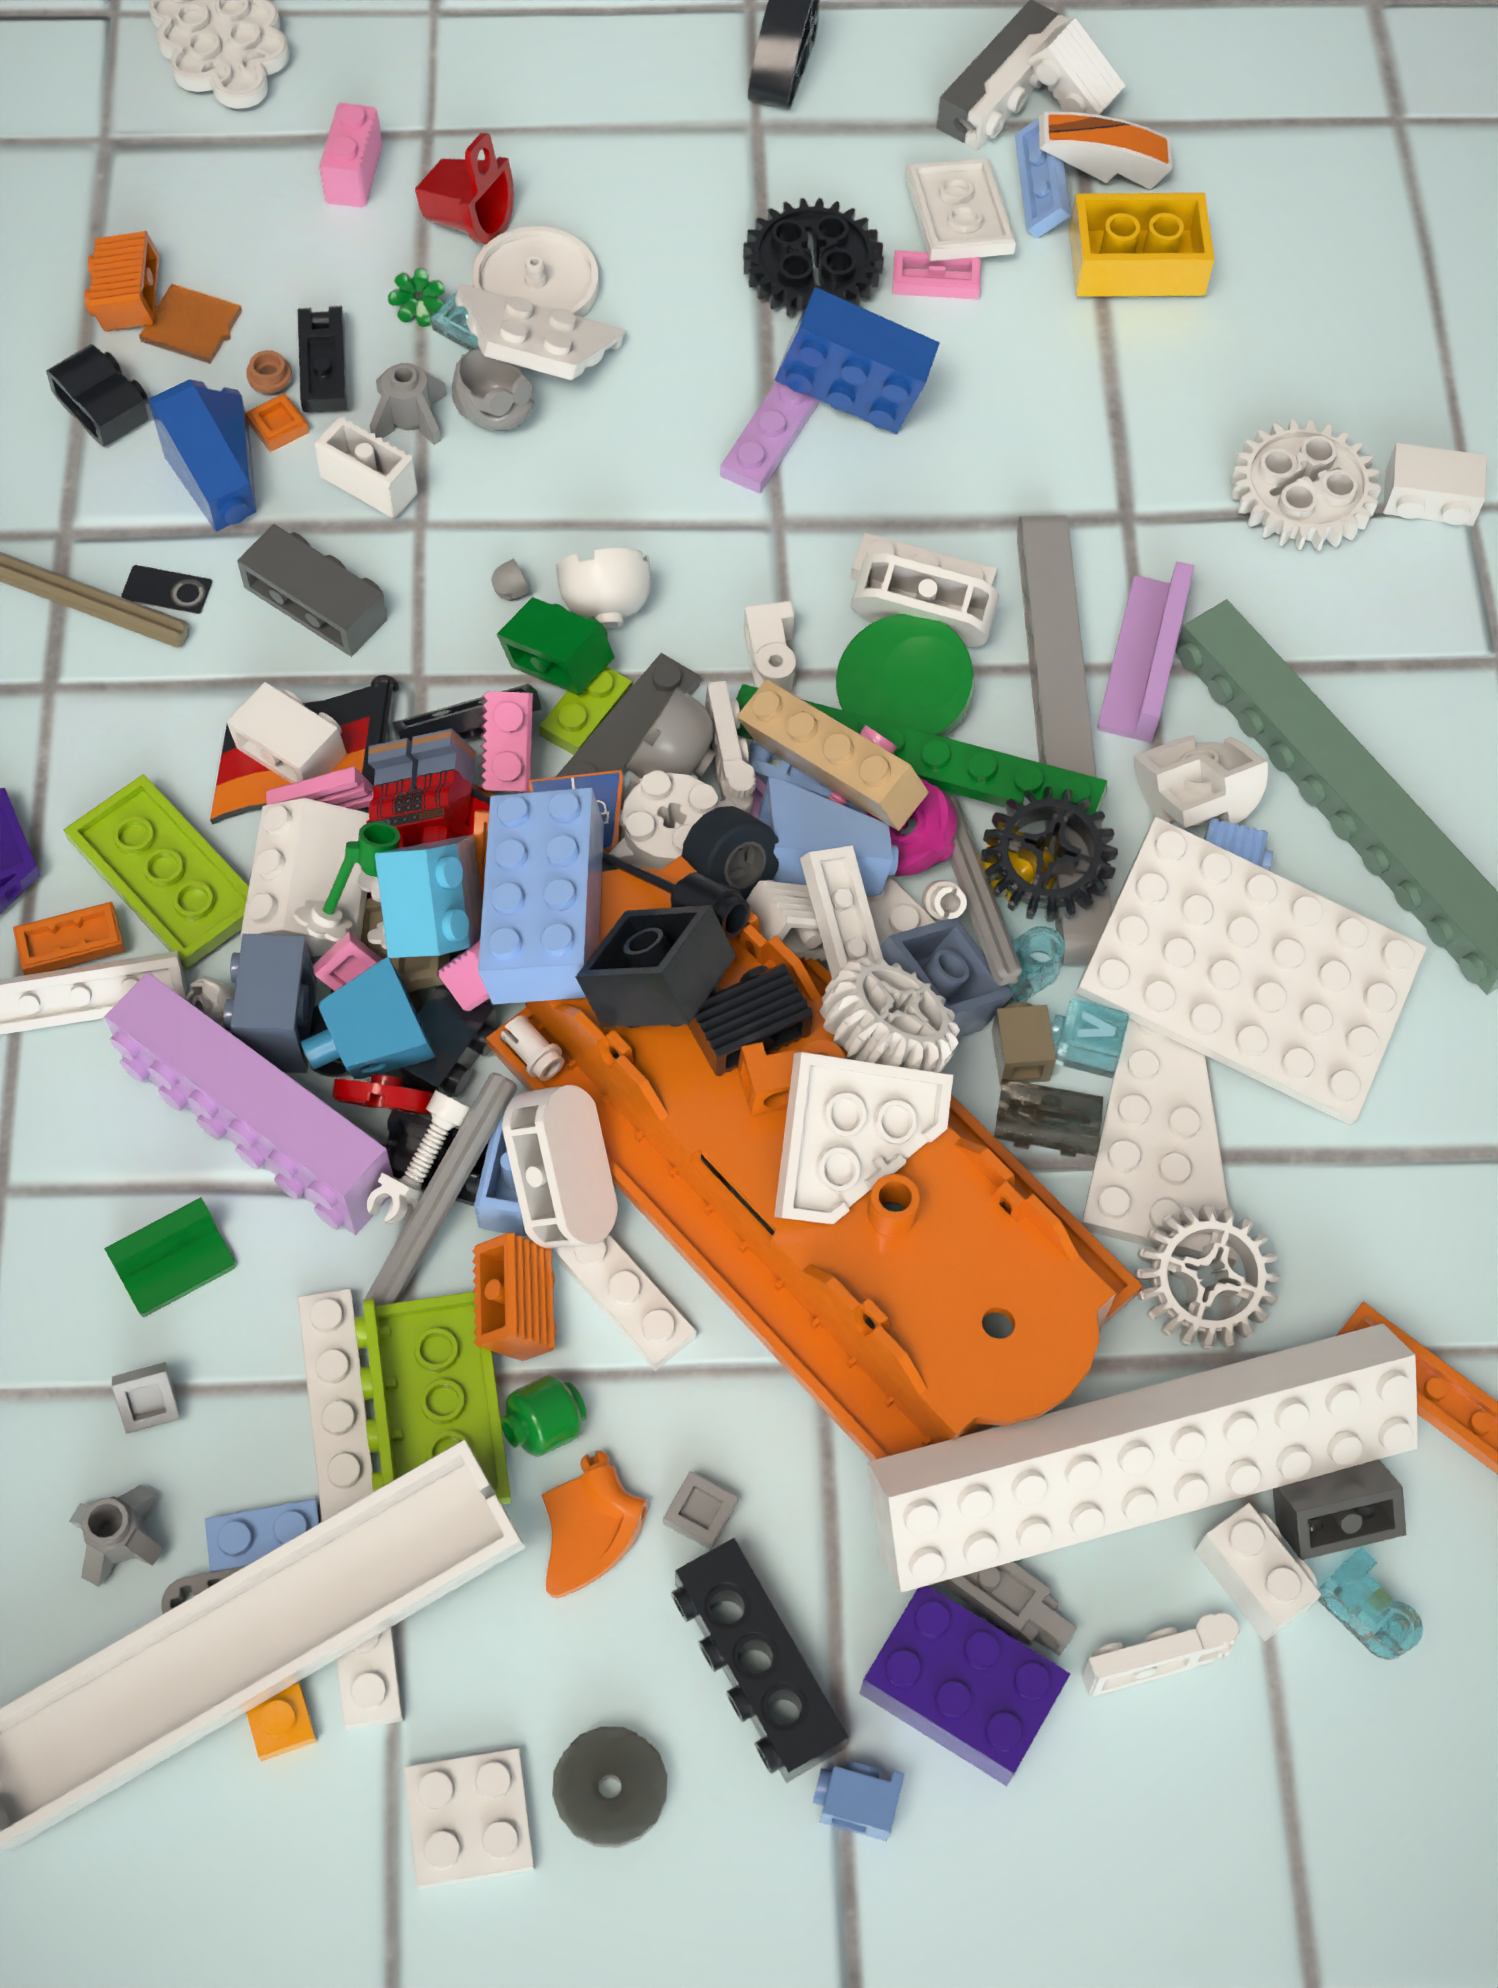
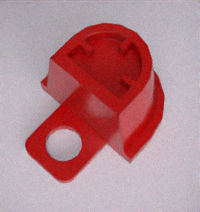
M480 133L465 151V159H440L415 187L419 208L427 221L467 233L475 243L487 244L493 238L504 233L509 226L514 202L511 168L508 158L498 157L496 159L489 133ZM481 149H483L485 160H477Z

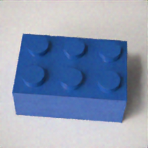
M815 287L789 340L774 381L788 386L793 391L805 393L829 404L836 410L845 411L870 422L877 428L886 429L897 434L926 384L940 342Z

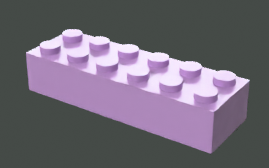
M149 972L104 1016L113 1035L109 1040L116 1050L121 1053L123 1058L119 1062L128 1074L139 1082H143L147 1078L159 1087L157 1090L159 1095L171 1107L178 1111L186 1107L198 1116L196 1119L198 1125L214 1139L220 1140L224 1136L237 1146L235 1148L236 1153L252 1168L258 1170L263 1165L275 1174L274 1181L289 1196L298 1199L302 1195L316 1205L314 1207L315 1213L330 1227L338 1229L342 1225L356 1236L374 1216L369 1214L367 1210L368 1197L375 1189L382 1186L378 1182L382 1173L393 1176L387 1149ZM391 1196L385 1198L384 1201L382 1202V1205H383Z

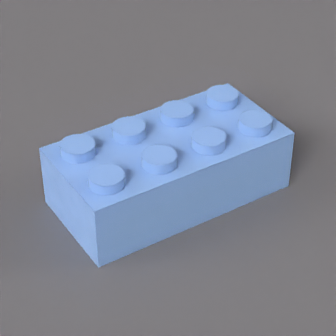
M592 787L490 796L478 973L492 1004L586 998L575 977L599 946L604 822Z

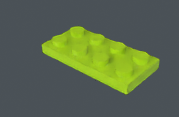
M144 774L63 829L67 840L169 952L179 951L181 965L185 969L191 967L242 929L249 886Z

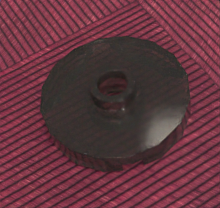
M601 1726L580 1734L569 1745L570 1747L564 1751L553 1772L552 1796L560 1820L576 1838L595 1847L619 1848L640 1840L657 1824L667 1802L668 1778L660 1753L645 1738L625 1727ZM607 1779L617 1780L622 1786L620 1793L614 1798L604 1797L599 1791L603 1781Z

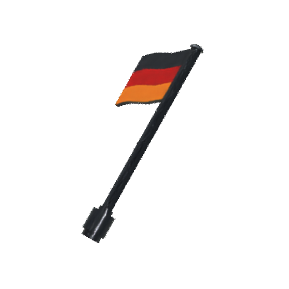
M378 675L372 679L371 686L326 700L303 703L306 708L317 715L321 712L329 715L338 723L342 730L340 735L347 755L331 772L354 766L374 785L375 769L368 764L369 746L388 742L394 693L399 690V683L394 677ZM226 725L210 817L212 825L249 811L261 810L262 806L266 805V791L291 784L238 750L228 725ZM369 807L358 809V811L369 813ZM318 1005L313 1009L309 1037L328 1029ZM341 1058L315 1070L311 1066V1069L316 1073L328 1077H343L350 1074Z

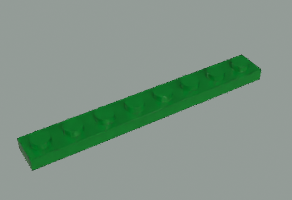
M742 684L736 697L740 711L759 688ZM803 700L858 734L865 725L870 727L897 746L893 754L909 763L920 779L926 780L930 785L937 786L945 792L1005 808L1006 801L1010 798L1024 806L1023 794L1028 789L1035 794L1037 801L1042 800L1045 787L1050 786L1052 788L1053 799L1061 800L1064 790L1070 789L1072 791L1071 804L1077 806L1080 800L1087 797L1091 801L1086 813L1089 816L1100 811L1107 793V780ZM740 722V728L736 729L737 735L753 739Z

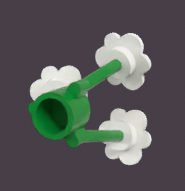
M383 822L367 823L359 829L358 841L346 843L345 858L327 900L318 902L307 900L304 906L296 909L294 913L295 920L299 924L306 926L307 932L310 935L318 938L324 936L330 941L338 942L351 930L352 922L348 918L343 917V910L337 904L355 863H358L363 871L358 876L359 887L366 892H371L373 900L381 902L375 853L399 849L400 833L398 829ZM382 921L377 924V929L368 932L367 937L370 943L381 944L382 948L387 949Z

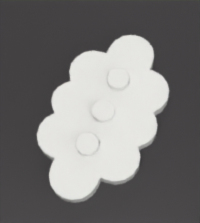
M149 0L148 2L151 20L155 27L158 28L156 34L159 50L164 57L171 61L173 78L185 90L194 92L213 90L215 97L223 105L236 109L249 108L265 98L268 91L266 76L280 71L288 62V44L284 34L279 31L280 19L278 9L268 0Z

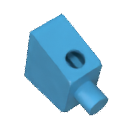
M388 957L382 959L321 1000L318 1007L328 1029L301 1041L305 1055L314 1070L341 1058L345 1068L354 1079L367 1078L372 1074L378 1075L436 1057L401 977Z

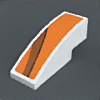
M1043 112L1039 116L1040 149L1105 183L1118 173L1151 190L1172 170L1170 138L1150 128L1122 119L1088 113Z

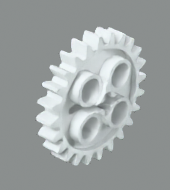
M1291 419L1288 430H1284L1275 422L1272 425L1270 434L1261 429L1258 430L1255 441L1247 439L1243 451L1238 452L1230 483L1234 484L1231 496L1233 499L1240 500L1237 509L1238 513L1251 512L1247 525L1252 527L1262 523L1265 526L1262 533L1264 538L1274 532L1280 534V546H1283L1291 538L1295 539L1298 550H1302L1305 541H1311L1315 549L1320 551L1325 539L1334 547H1338L1342 536L1353 540L1358 528L1363 530L1366 528L1369 518L1373 517L1377 507L1381 485L1376 484L1380 471L1370 469L1374 459L1373 456H1359L1363 444L1359 442L1349 446L1346 443L1348 432L1345 431L1337 437L1331 435V424H1327L1321 432L1316 430L1313 420H1309L1306 429H1300L1295 419Z

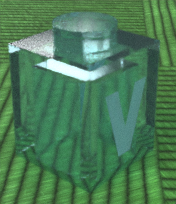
M1070 998L1065 1016L1055 1014L1051 1029L1053 1043L1058 1045L1055 1054V1064L1113 1079L1120 1059L1130 1013Z

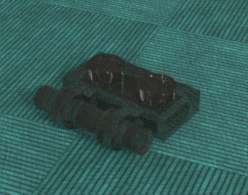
M1002 1078L994 1137L996 1139L1012 1141L1013 1147L1029 1150V1146L1034 1145L1060 1150L1059 1155L1075 1158L1077 1153L1097 1157L1100 1145L1099 1133L1102 1124L1103 1096Z

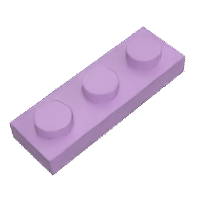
M776 382L720 465V477L761 494L821 401L805 393L793 391L788 386Z

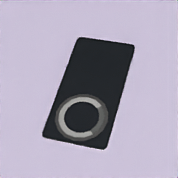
M134 565L121 597L137 603L200 614L213 581L208 578Z

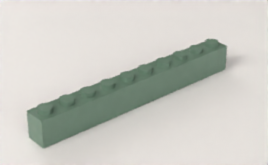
M1228 599L1184 624L1175 651L1182 665L1187 670L1194 672L1208 687L1212 698L1217 703L1223 704L1238 720L1241 730L1248 737L1254 738L1268 753L1274 767L1288 775L1298 786L1304 800L1308 804L1317 807L1330 822L1334 833L1340 839L1347 841L1362 857L1365 867L1372 874L1379 876L1394 892L1399 905L1403 909L1411 911L1423 924L1430 939L1437 946L1443 947L1459 964L1465 978L1471 983L1477 984L1486 995L1495 991L1498 988V891Z

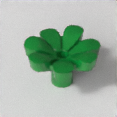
M417 268L412 278L405 272L398 274L394 281L400 289L392 290L388 294L390 305H401L397 317L402 322L407 323L414 315L420 327H427L431 324V311L439 315L443 314L446 309L445 301L438 297L445 292L443 283L440 280L429 281V274L425 268Z

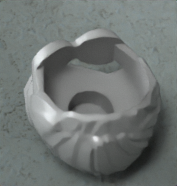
M478 348L461 355L460 360L456 363L451 387L452 399L460 415L486 429L508 430L517 426L520 427L521 422L531 414L534 406V401L531 398L532 384L523 375L519 367L485 357Z

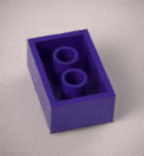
M924 1586L916 1590L864 1677L859 1694L1007 1786L1071 1673L931 1587Z

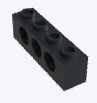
M735 1538L676 1569L675 1585L677 1589L671 1592L672 1599L685 1622L695 1619L705 1638L698 1641V1644L713 1672L722 1668L733 1688L726 1691V1694L736 1715L742 1723L751 1719L761 1739L754 1742L767 1770L771 1774L779 1770L785 1782L788 1783L846 1749L849 1739L847 1733ZM730 1601L741 1608L743 1615L735 1623L723 1624L713 1617L711 1613L713 1607L720 1602ZM759 1650L768 1656L771 1666L761 1674H751L741 1667L739 1659L747 1651ZM777 1700H788L797 1707L800 1716L790 1725H779L769 1717L768 1707Z

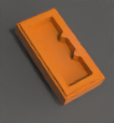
M112 901L13 927L24 975L54 971L125 952L116 910Z

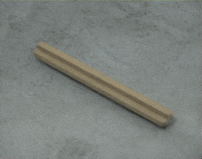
M0 552V581L174 647L183 646L185 639L188 638V624L184 620Z

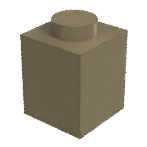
M1016 1002L1004 1008H997L991 1031L1000 1085L1050 1081L1056 1062V1055L1047 1005L1032 1006V1004L1027 1002Z

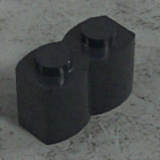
M90 344L46 370L52 393L62 406L79 420L91 437L103 447L149 420L146 404L149 403L145 390L135 379L129 381L122 375V370L117 360L109 352L102 353L96 346Z

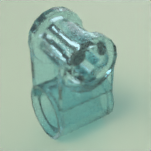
M1036 926L1028 929L1024 934L1012 941L1022 967V972L1019 975V982L1014 985L1006 984L1014 995L1002 1008L1012 1003L1026 1002L1030 997L1053 984L1058 979L1065 952V943L1061 934L1055 929L1047 926ZM1042 952L1047 954L1051 960L1040 962L1034 960L1030 954Z

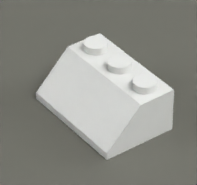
M307 798L262 806L240 937L242 938L243 933L305 936L311 958L323 956L337 942L330 941L324 936L318 938L310 935L307 932V927L295 920L294 913L296 909L303 907L307 900H314L316 902L327 900L345 858L346 843L358 841L359 829L366 824V821L370 820L369 813ZM355 863L337 906L343 910V917L348 918L353 924L349 932L361 940L367 892L358 885V876L363 871L360 865Z

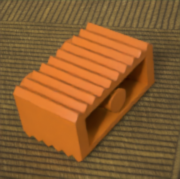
M142 231L95 238V252L88 257V268L92 278L90 279L91 286L84 293L88 313L91 316H95L102 329L107 332L111 329L118 331L119 328L126 330L128 326L131 328H135L136 325L143 327L145 324L151 326L154 322L159 253L148 232Z
M506 1233L475 1245L472 1251L476 1255L472 1261L476 1265L472 1271L476 1275L473 1283L476 1284L473 1293L477 1295L473 1301L477 1305L473 1311L477 1315L473 1322L477 1325L473 1332L477 1335L474 1344L477 1347L520 1361L553 1351L556 1324L553 1319V1286L555 1276L552 1271L551 1248L541 1247L533 1241H529V1238L522 1239V1236H515V1233Z

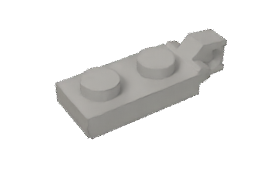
M1015 1562L940 1582L1015 1639L1019 1638L1028 1645L1035 1639L1058 1656L1064 1651L1077 1630L1075 1625L1055 1612L1059 1603L1049 1595L1051 1589Z

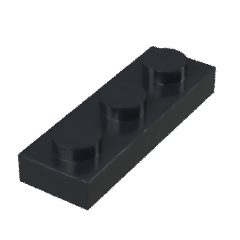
M530 684L501 691L533 693L532 712L542 710L538 692ZM480 697L392 722L396 739L408 738L412 742L414 736L453 729L462 739L480 735L485 732L480 727L485 722L481 718L485 713L481 708L485 701Z

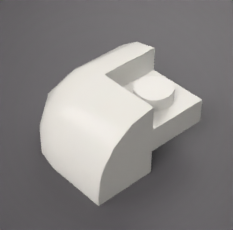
M1194 735L1133 756L1139 785L1153 814L1166 822L1175 820L1184 828L1202 825L1213 817H1217L1220 821L1226 820L1229 824H1237L1246 819L1257 807L1267 787V761L1243 742L1230 736L1224 740L1223 744L1216 742L1195 743Z

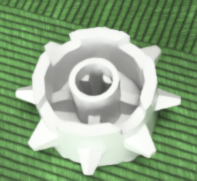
M655 770L639 779L640 784L633 788L624 801V807L620 812L623 839L610 854L638 867L662 870L682 855L684 840L691 827L702 815L717 807L734 806L732 801H718V795L713 786L698 780V777L695 775L665 773Z

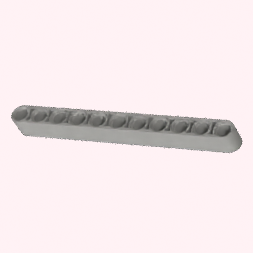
M1066 515L1019 516L1017 545L1039 762L1097 778L1068 518ZM1045 820L1046 829H1048L1051 823L1050 820ZM1066 825V840L1071 845L1080 848L1081 854L1089 856L1087 846L1081 836L1074 829ZM1056 836L1051 838L1050 845L1047 847L1054 858ZM1075 872L1073 876L1067 874L1054 876L1055 881L1052 889L1067 887L1077 882L1084 874ZM1102 879L1107 886L1104 896L1091 894L1094 903L1089 910L1081 908L1074 901L1076 906L1075 916L1067 919L1061 907L1057 908L1055 928L1060 965L1088 964L1111 912L1108 879Z

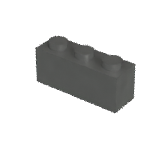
M273 524L237 560L245 589L350 657L387 621L384 594L375 582L368 578L361 579L348 571L336 557L332 555L324 556L313 549L296 532L288 533L276 524Z

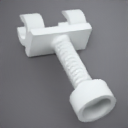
M435 1090L426 1107L432 1115L431 1121L433 1124H430V1128H427L426 1131L428 1133L424 1134L425 1138H422L423 1142H420V1147L417 1148L418 1152L414 1153L416 1157H412L413 1161L409 1163L411 1166L407 1167L408 1171H405V1175L400 1179L384 1173L381 1174L378 1182L382 1186L375 1189L367 1200L369 1214L377 1216L382 1207V1202L389 1196L393 1200L389 1205L388 1214L383 1222L389 1224L398 1223L405 1216L408 1204L410 1203L415 1209L424 1193V1190L421 1189V1183L424 1182L423 1178L427 1176L425 1173H429L428 1169H431V1164L434 1163L433 1159H436L435 1154H438V1150L442 1148L440 1145L444 1144L442 1140H446L445 1136H448V1131L452 1128L461 1127L471 1109L470 1107Z

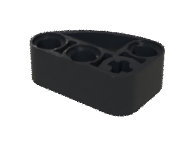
M768 0L748 87L749 101L784 109L791 108L816 39L820 0Z

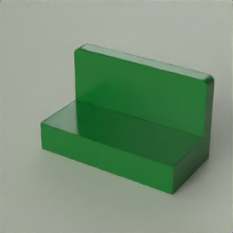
M202 1197L104 1248L142 1317L158 1311L236 1268V1262L217 1230L211 1213Z

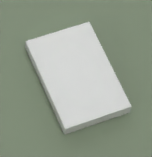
M989 158L906 165L905 179L930 261L1010 255L1015 253L1016 240Z

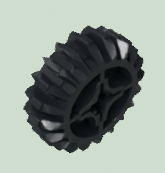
M1048 786L1043 790L1042 800L1037 801L1035 794L1028 789L1023 794L1024 806L1010 798L1006 801L1005 805L1008 815L998 812L994 813L991 822L996 829L985 830L983 841L991 847L982 849L981 860L992 864L984 871L986 880L1002 879L994 887L993 894L997 898L1003 897L1009 892L1012 894L1007 906L1010 911L1016 910L1021 902L1028 905L1026 918L1034 919L1037 908L1045 909L1046 921L1053 922L1056 917L1057 908L1061 907L1064 916L1067 919H1071L1076 913L1074 901L1081 908L1089 910L1094 903L1091 894L1104 896L1107 886L1102 879L1113 878L1116 869L1108 862L1116 859L1118 849L1111 845H1106L1114 837L1115 833L1112 828L1097 829L1104 821L1105 814L1103 811L1095 812L1090 816L1086 814L1091 803L1088 797L1080 800L1076 806L1070 803L1072 799V791L1070 789L1064 790L1061 800L1053 799L1052 788ZM1042 820L1051 821L1048 829L1042 833L1030 834L1025 832L1023 836L1016 835L1021 828L1030 823ZM1066 825L1074 829L1081 836L1087 846L1089 856L1081 854L1080 848L1071 845L1066 840ZM1056 836L1054 861L1049 862L1047 871L1042 873L1044 848L1049 847L1051 838ZM1008 851L1018 853V858L1026 860L1031 864L1034 872L1032 884L1025 881L1015 871ZM1075 872L1084 874L1077 882L1067 887L1046 889L1049 881L1056 875L1067 874L1073 876Z

